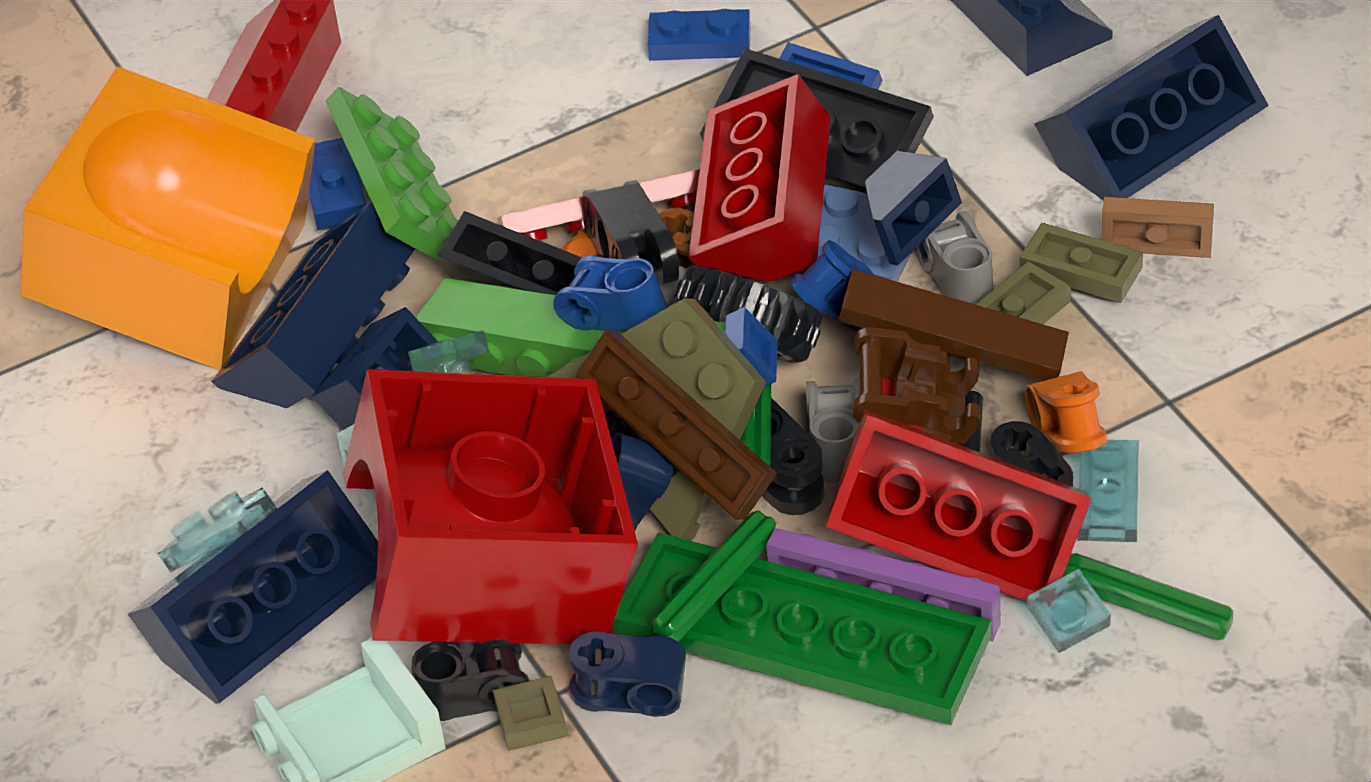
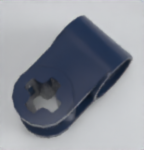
M618 432L611 437L634 530L636 531L638 524L656 499L660 498L669 486L674 464L649 442Z
M597 631L580 635L572 642L569 649V660L575 673L570 681V695L574 703L582 709L593 712L641 713L652 717L667 716L679 709L682 699L686 651L678 641L660 635L642 637L608 634ZM597 648L601 649V664H596ZM592 679L597 680V695L592 694Z

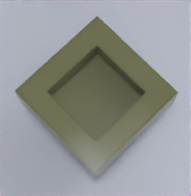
M552 675L493 690L495 705L508 751L568 736L566 721Z

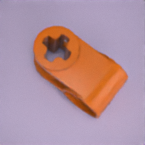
M1082 371L1025 386V402L1032 425L1055 445L1058 451L1063 453H1081L1097 449L1106 444L1108 441L1107 432L1099 425L1095 399L1100 395L1097 383L1089 380Z

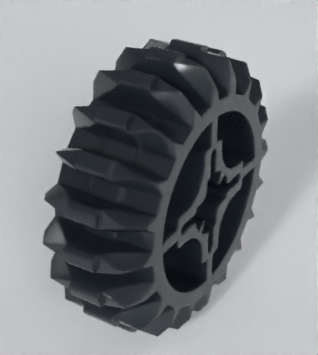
M705 266L687 268L683 279L679 280L674 294V304L684 298L696 299L716 322L726 323V315L745 307L778 340L777 359L796 363L807 361L812 348L816 347L821 333L819 328L823 316L813 305L767 285L739 277L732 273L722 272L715 268L710 269Z

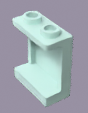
M370 638L360 643L365 667L277 711L265 694L253 699L259 722L251 725L252 732L263 754L267 758L276 755L282 763L278 765L284 782H382L446 749L437 708L388 641H373Z

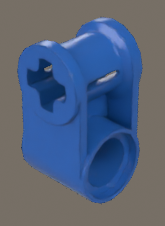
M828 240L822 246L823 254L803 275L795 274L790 279V284L806 303L813 305L821 314H827L838 320L852 270L855 269L874 274L865 262L850 255L837 243ZM841 322L846 326L852 328L855 332H858L859 330L863 329L858 326Z
M595 255L584 256L579 260L574 269L575 278L569 287H564L557 293L553 301L554 310L559 318L571 327L580 330L595 329L626 332L668 308L653 266L647 260L611 259Z

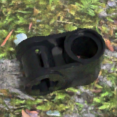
M494 639L484 643L432 642L418 649L412 658V676L437 708L440 721H448L453 718L488 711L497 712L493 690L499 689V683L503 682L504 687L530 681L528 675L521 671L519 664L522 654L521 644L512 643L507 640ZM496 648L500 650L501 659L496 660L494 649Z

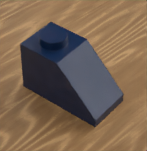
M896 151L865 181L873 221L889 264L899 265L962 203L947 158Z

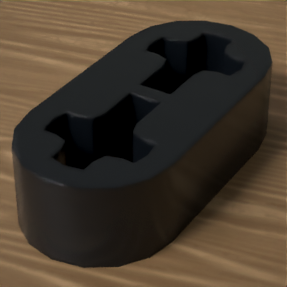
M1011 421L1000 425L994 430L991 435L992 457L1073 486L1074 472L1070 465L1032 424L1023 421ZM1026 450V458L1021 454V451Z

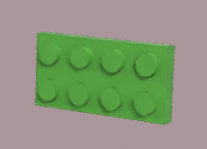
M338 87L327 98L326 104L386 233L441 262L438 254L458 220L454 217L449 207L451 203L449 194L438 184L433 174L436 169L434 163L422 151L417 141L420 138L419 132L404 117L397 116L394 119L385 114L368 96L361 94L359 97H356L343 88Z

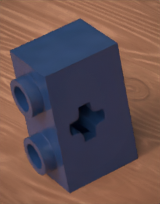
M404 307L370 324L314 393L312 398L344 430L355 423L367 369L423 372L443 346Z

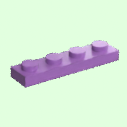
M778 528L774 529L766 544L769 562L991 620L992 636L989 640L991 642L994 641L1001 625L1000 586L987 583L979 578L964 577L929 568L921 563L906 562L875 554L863 548H851L820 540L808 534H797Z

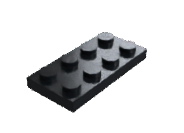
M747 48L741 54L713 107H718L799 74L830 116L824 183L867 193L865 181L896 151L916 153L934 117L929 105ZM705 122V124H704L702 130L700 131V135H701L703 141H704V133H705V125H706V122Z

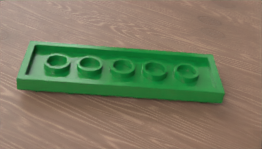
M658 532L620 601L613 623L614 633L642 637L655 636L652 631V617L717 548ZM756 558L683 636L679 643L685 648L686 653L952 725L992 636L991 620Z

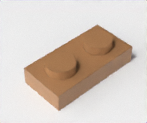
M1104 197L1102 240L1141 251L1143 254L1211 258L1214 204Z

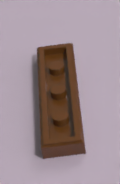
M855 269L852 270L838 321L861 328L877 327L906 331L916 342L940 346V351L964 358H976L981 363L1043 381L1059 377L1069 335L1068 331Z
M605 330L575 375L578 379H596L601 400L735 520H745L777 474L776 471L616 330Z

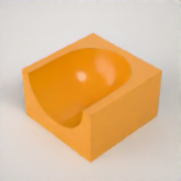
M117 66L23 209L21 296L220 370L231 355L305 226L316 139Z

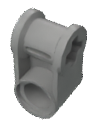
M968 211L957 213L955 220L941 223L915 248L922 267L926 272L930 273L944 296L977 304L993 290L992 252L990 246L986 244L979 233L975 221Z
M854 379L852 385L817 386L815 381H806L808 432H810V436L822 449L823 470L821 474L824 481L828 483H839L846 458L860 424L853 416V401L859 396V379Z

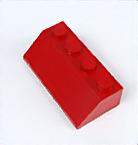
M274 0L247 23L207 99L296 132L341 44L334 1Z
M799 74L707 111L689 258L695 265L771 282L792 273L802 272L818 259L830 116Z
M864 410L846 458L825 527L946 572L964 577H976L987 583L999 585L1000 592L1050 610L1092 498L1081 489Z

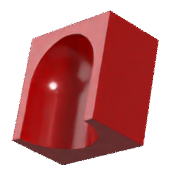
M367 369L343 474L346 488L375 490L378 521V561L375 596L370 619L373 641L484 643L500 639L516 644L571 645L577 637L588 632L600 631L610 634L638 542L596 379Z

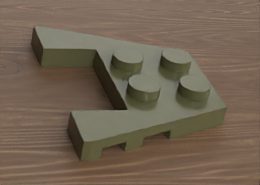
M684 298L621 334L740 440L766 381L696 299ZM591 352L548 377L577 378L575 375ZM678 470L671 478L665 493L656 499L650 510L671 536L692 541L700 527V524L696 523L706 500L711 498L683 472Z

